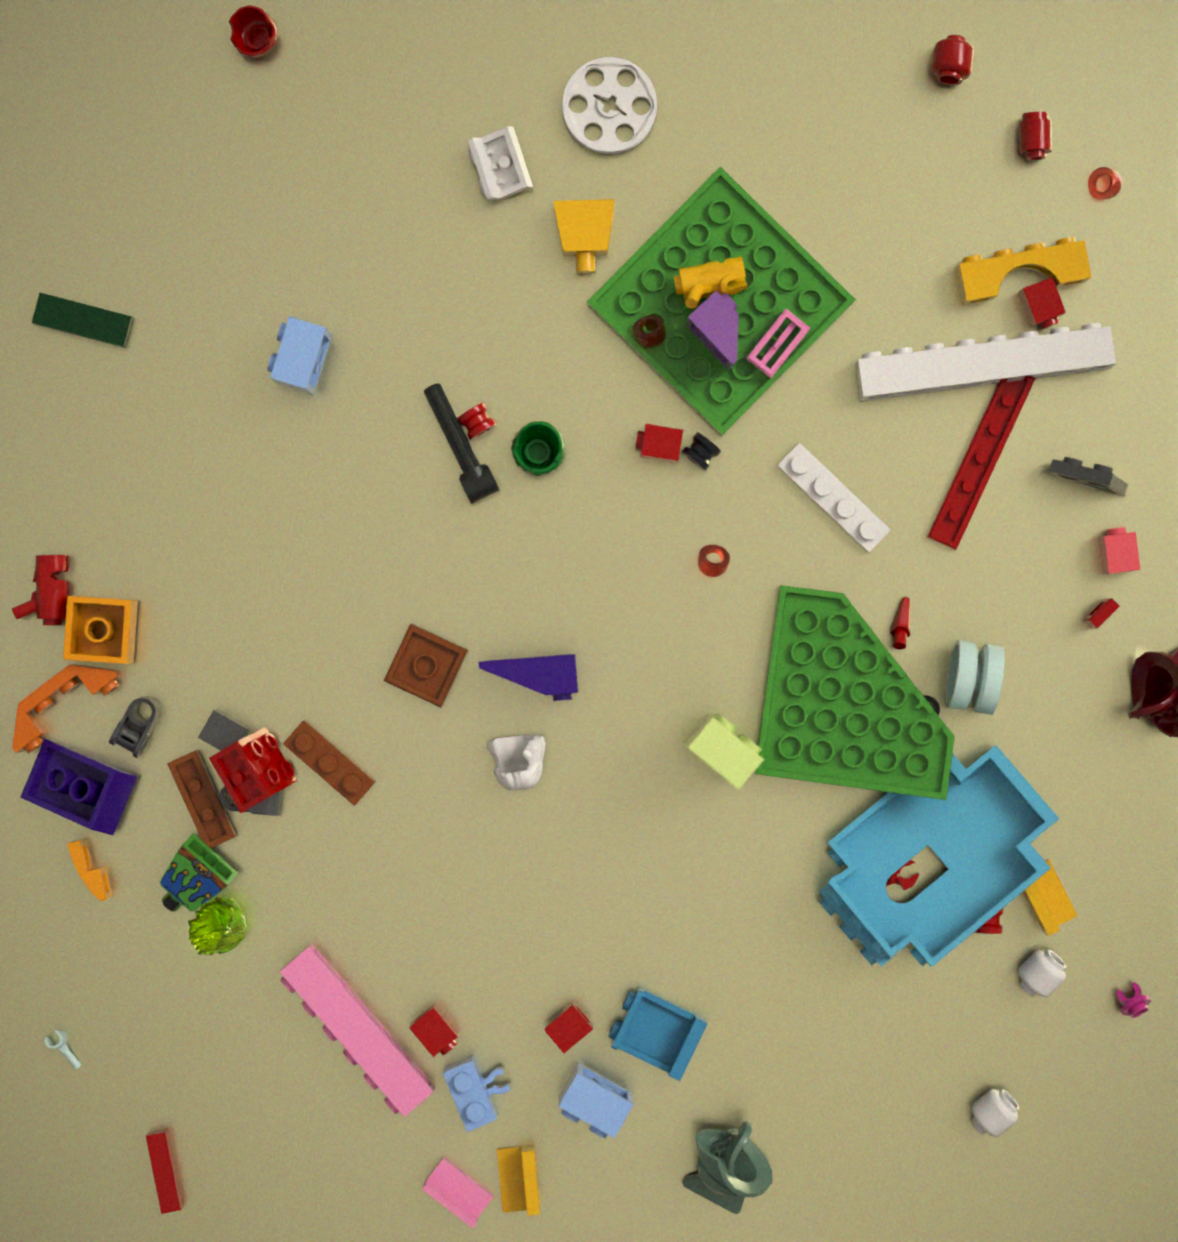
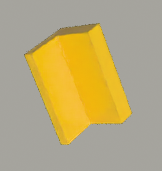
M1048 859L1045 862L1051 867L1050 870L1023 891V894L1043 933L1050 936L1060 931L1059 925L1078 915Z
M535 1145L497 1148L502 1212L527 1210V1216L540 1215Z

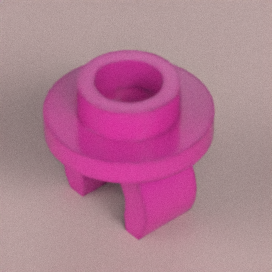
M1134 982L1132 983V989L1135 995L1132 998H1126L1121 990L1117 991V999L1123 1005L1120 1009L1122 1015H1130L1131 1018H1136L1148 1011L1147 1006L1151 1002L1148 995L1141 996V988Z

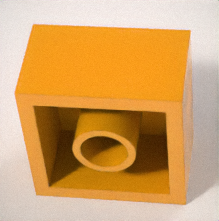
M67 596L63 660L134 664L138 601Z

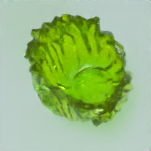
M224 895L221 897L217 896L215 901L202 905L200 911H195L196 919L188 921L190 926L188 931L190 934L189 940L194 945L195 950H198L199 955L226 953L240 944L245 938V932L247 931V917L245 916L244 908L236 899Z

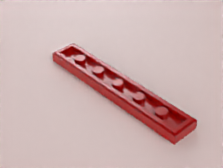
M1025 376L1023 380L1007 382L1008 379H1002L997 384L927 538L957 550L1036 378Z

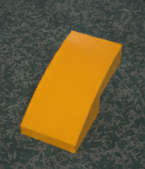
M86 838L67 843L74 866L88 889L99 901L111 898L112 893L105 866L92 868Z

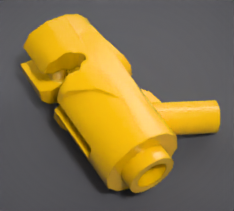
M742 256L727 258L722 263L716 260L702 265L679 268L680 275L674 276L676 294H683L685 305L690 309H695L701 298L710 297L715 291L722 296L724 293L728 295L736 294L747 289Z

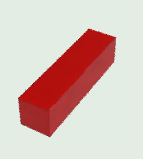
M163 1129L149 1132L146 1135V1141L161 1214L179 1211L183 1208L184 1204L169 1130Z

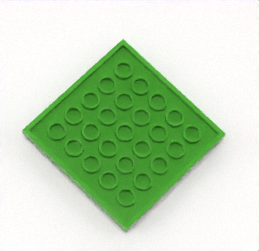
M720 166L587 301V304L722 436L856 299ZM742 256L747 289L729 295L738 306L735 310L739 316L737 361L734 367L728 371L685 325L688 316L709 297L701 298L695 309L688 308L685 305L683 294H676L674 276L680 275L679 268L702 265L716 260L722 263L727 258ZM787 309L808 325L810 330L770 379L765 373L758 370L755 365L749 363L746 358L782 312ZM786 318L758 353L757 359L762 360L791 323L789 319ZM796 326L767 362V367L771 369L801 331L799 327Z

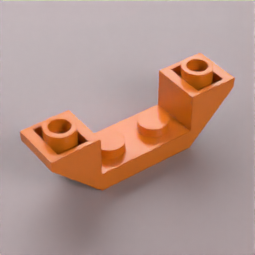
M76 664L66 666L18 703L12 749L15 753L26 750L29 754L43 744L41 737L48 732L33 712L36 711L37 714H40L53 704L51 698L60 691L65 695L79 684L76 681L77 678H80L92 695L102 693L105 696L119 686L116 680L122 677L123 674L120 670Z

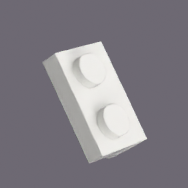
M504 127L482 138L473 137L468 139L470 147L469 157L477 168L480 177V190L488 200H503L533 187L513 127Z

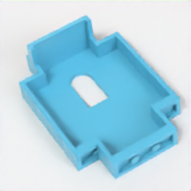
M996 745L967 769L952 753L947 800L888 792L828 842V845L832 848L828 852L830 857L839 867L845 864L848 868L839 875L837 873L827 881L829 884L819 891L823 897L819 903L830 916L835 912L844 922L839 927L851 941L857 938L864 948L860 952L872 966L877 962L883 967L911 943L914 949L910 952L922 966L928 963L932 968L1050 870L1051 867L1033 848L1031 843L1055 824L1059 817ZM926 846H929L948 870L907 903L894 902L886 892L888 879Z

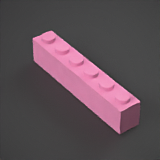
M310 944L280 971L283 975L281 978L283 985L291 993L296 991L304 1000L301 1004L306 1012L313 1018L316 1015L325 1024L322 1027L325 1034L332 1041L338 1040L344 1046L343 1054L354 1066L359 1064L366 1072L363 1076L367 1083L374 1090L378 1087L386 1095L385 1103L395 1114L400 1112L404 1117L407 1116L434 1092L435 1086L313 944Z

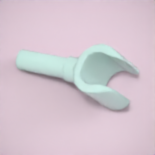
M54 1030L60 1038L57 1045L53 1043L49 1036L44 1038L46 1046L51 1049H58L75 1070L81 1066V1063L67 1045L68 1036L64 1031Z

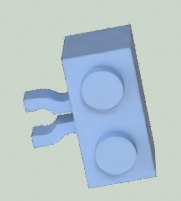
M474 1055L445 1066L443 1070L444 1078L467 1132L497 1120L498 1112L491 1094H503L511 1090L509 1083L503 1086L495 1084L487 1087V1084L492 1083L496 1076L504 1074L502 1066L495 1068L487 1077H483Z

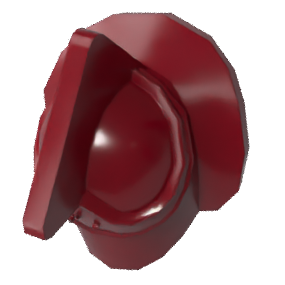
M1178 648L1171 655L1165 652L1149 651L1136 659L1132 668L1134 709L1127 713L1129 719L1147 718L1159 731L1169 737H1178Z

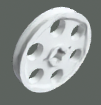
M617 57L598 58L581 66L569 79L562 100L563 117L570 134L585 148L601 154L622 153L641 143L651 131L657 112L656 92L646 73L634 63ZM598 70L603 74L604 80L599 86H591L586 82L585 76L589 71ZM622 71L632 72L635 76L634 84L630 87L621 86L617 81L618 74ZM574 97L584 98L587 102L586 110L582 113L571 111L569 108L571 99ZM611 98L615 99V107L618 111L610 110L608 113L604 112V105L601 101L609 102ZM643 98L649 102L650 110L648 113L639 115L633 111L632 104L636 99ZM591 124L598 125L602 130V136L596 141H590L584 135L585 128ZM622 125L630 126L634 132L633 138L627 142L620 141L615 134L618 127Z

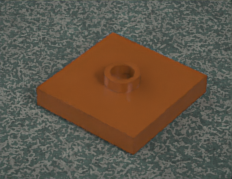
M410 623L384 681L442 708L468 650Z

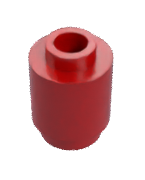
M1027 112L1022 114V121L1019 122L1020 154L1026 155L1027 160H1042L1046 158L1045 154L1052 152L1051 120H1048L1047 112Z

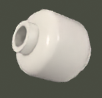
M1049 949L1046 952L1036 950L1019 967L1018 972L1022 979L1019 984L1031 996L1037 994L1042 997H1048L1066 979L1064 971L1066 965L1053 951Z
M990 1089L971 1106L974 1116L971 1122L979 1133L983 1135L988 1133L991 1136L998 1137L1017 1122L1019 1106L1006 1090Z

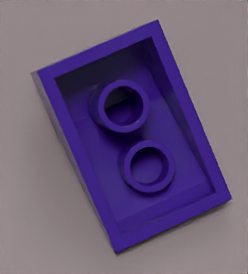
M575 654L478 662L479 669L541 694L553 695V701L572 700V693H578Z
M44 739L20 798L88 829L114 835L137 776Z

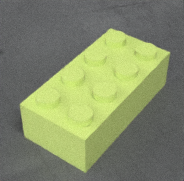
M716 713L712 717L706 714L683 743L739 790L764 760L758 755L762 749L742 734L736 737L733 732L737 728L721 715Z

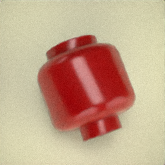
M949 35L947 39L938 41L933 50L930 67L933 75L937 77V81L946 85H959L963 80L969 78L972 72L975 50L960 35Z

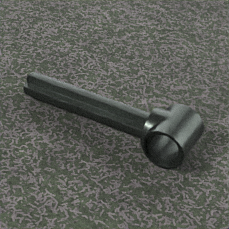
M433 384L426 388L424 394L463 472L459 480L470 503L473 504L499 491L488 465H480L441 384Z

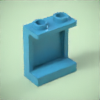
M638 986L635 993L629 991L623 1003L622 1009L626 1010L622 1021L615 1020L608 1037L612 1039L611 1048L615 1050L620 1049L668 1072V1076L680 1081L708 1024L707 1020Z

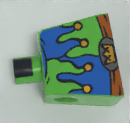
M193 833L179 848L160 880V885L167 891V894L162 898V903L170 911H177L183 905L189 911L194 912L223 891L238 872Z

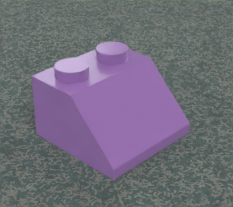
M715 291L688 316L685 325L729 371L737 361L739 314L735 309L738 306L728 294L724 293L721 296Z

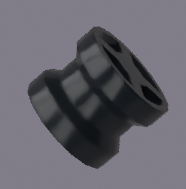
M697 432L693 436L692 444L685 446L681 452L696 466L706 471L709 467V461L712 457H717L721 450L709 439Z

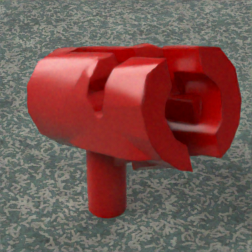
M36 555L33 582H36V591L32 593L30 601L12 608L17 620L37 612V619H43V625H62V619H66L69 581L60 580L57 578V575L68 571V556Z

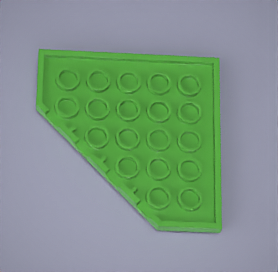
M780 585L759 747L762 750L758 755L764 760L755 770V774L947 800L955 738L950 729L844 593Z

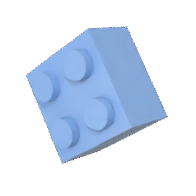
M289 316L287 323L282 322L278 331L277 341L281 342L278 353H272L268 363L267 371L271 372L270 378L279 385L314 395L332 334L326 327Z
M579 1063L576 1064L563 1087L558 1107L563 1109L561 1114L574 1122H578L581 1119L591 1125L589 1129L602 1138H606L609 1135L614 1139L634 1105L631 1092Z

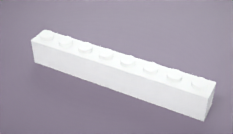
M1090 323L1083 325L1082 330L1070 331L1069 327H1059L1051 329V334L1039 336L1038 331H1028L1020 333L1019 338L1007 340L1006 335H998L987 338L988 342L976 344L975 339H967L956 342L954 347L944 348L943 343H936L925 346L924 351L913 352L912 347L893 350V355L881 356L879 351L862 354V359H858L855 364L860 401L998 384L1002 379H1008L1007 382L1020 381L1025 376H1032L1037 379L1111 369L1116 364L1111 326L1101 327V323Z

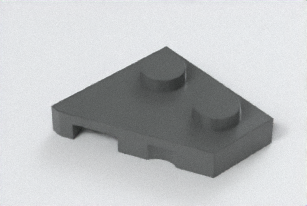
M1064 457L1063 461L1052 460L1049 472L1055 476L1093 488L1110 489L1115 494L1125 497L1128 484L1113 474L1112 468L1100 464H1094L1093 468L1082 466V461L1070 457Z

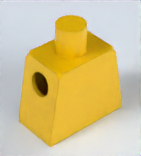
M614 199L554 201V212L563 256H576V273H595V255L608 254L614 213Z

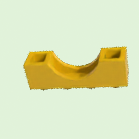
M1074 237L1056 240L1055 246L1045 248L1043 243H1036L1025 246L1024 252L1013 253L1012 249H1004L994 252V257L982 259L981 255L962 258L963 263H960L955 268L962 305L993 300L998 296L1004 277L1011 271L1022 268L1039 271L1048 279L1053 277L1056 287L1088 281L1092 276L1085 240L1075 242Z

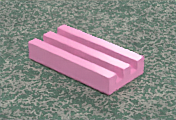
M785 309L746 360L771 379L807 334L810 327L789 310ZM786 318L789 319L791 323L761 361L757 359L758 353ZM796 326L799 327L801 331L771 369L767 367V362Z

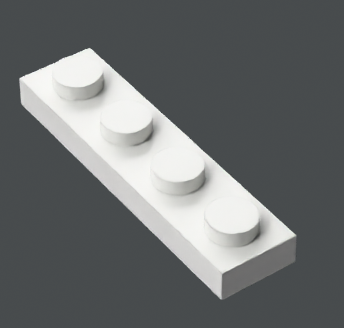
M800 442L777 465L785 475L867 553L891 530Z

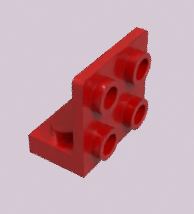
M266 727L238 740L209 758L240 813L297 781L291 764L285 760L278 748L276 738Z

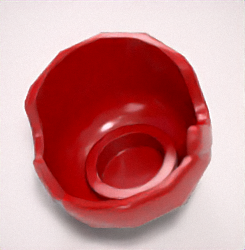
M248 5L239 8L230 17L229 24L232 29L230 40L242 55L258 58L267 55L277 42L278 30L276 22L268 12L262 8Z

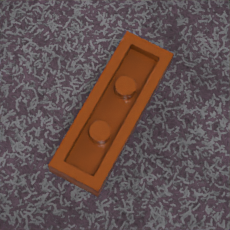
M303 720L283 743L284 746L354 806L376 782L306 720Z
M198 750L167 763L202 841L212 848L236 837L234 828L220 802L219 795Z

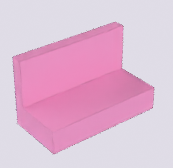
M445 1157L440 1160L424 1181L422 1188L423 1191L471 1228H474L477 1224L479 1215L494 1196Z

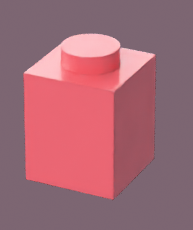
M1126 527L1106 529L1107 536L1098 537L1103 574L1141 570L1136 532L1126 533Z

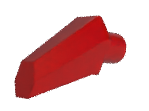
M907 597L902 598L890 631L894 638L893 647L898 650L906 648L907 638L911 636L910 598Z

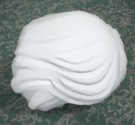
M518 735L495 738L487 742L486 749L490 751L496 763L494 774L502 787L512 791L526 790L539 782L542 775L546 740L543 736Z

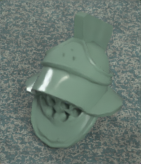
M744 1121L739 1130L735 1128L728 1130H700L696 1134V1145L699 1151L698 1165H696L698 1173L686 1176L682 1182L684 1187L734 1214L740 1213L745 1197H757L765 1193L772 1184V1169L767 1158L749 1139L752 1132V1124Z

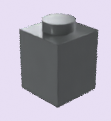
M216 709L213 710L198 738L221 751L248 736L247 734L251 728Z

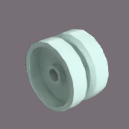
M956 641L947 676V708L965 710L972 698V707L975 712L994 714L999 701L1004 674L1005 653L1003 646L985 644L978 655L975 642Z

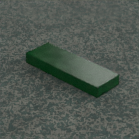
M40 292L32 323L35 325L123 348L126 347L133 321L132 316Z

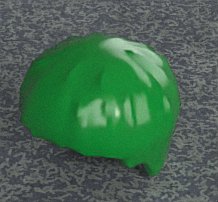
M533 421L515 433L511 450L518 467H521L531 475L540 476L542 474H549L562 464L565 458L566 445L562 434L552 424L544 421Z

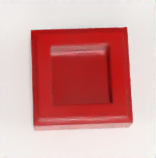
M1113 598L1103 599L1084 618V622L1091 629H1098L1120 606Z

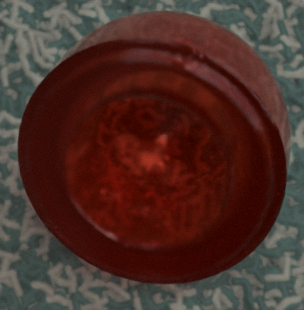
M1097 168L1089 177V191L1094 197L1099 199L1115 197L1122 187L1120 174L1112 168ZM1108 175L1110 186L1105 192H1101L1098 190L1096 182L1101 176Z
M648 315L640 318L634 324L633 334L636 341L642 347L655 348L664 341L666 329L660 317ZM645 326L647 330L653 331L651 333L645 334V332L643 331V327Z
M704 546L698 556V567L708 577H719L726 572L730 563V555L721 546ZM710 553H717L721 557L722 562L712 563L706 556Z

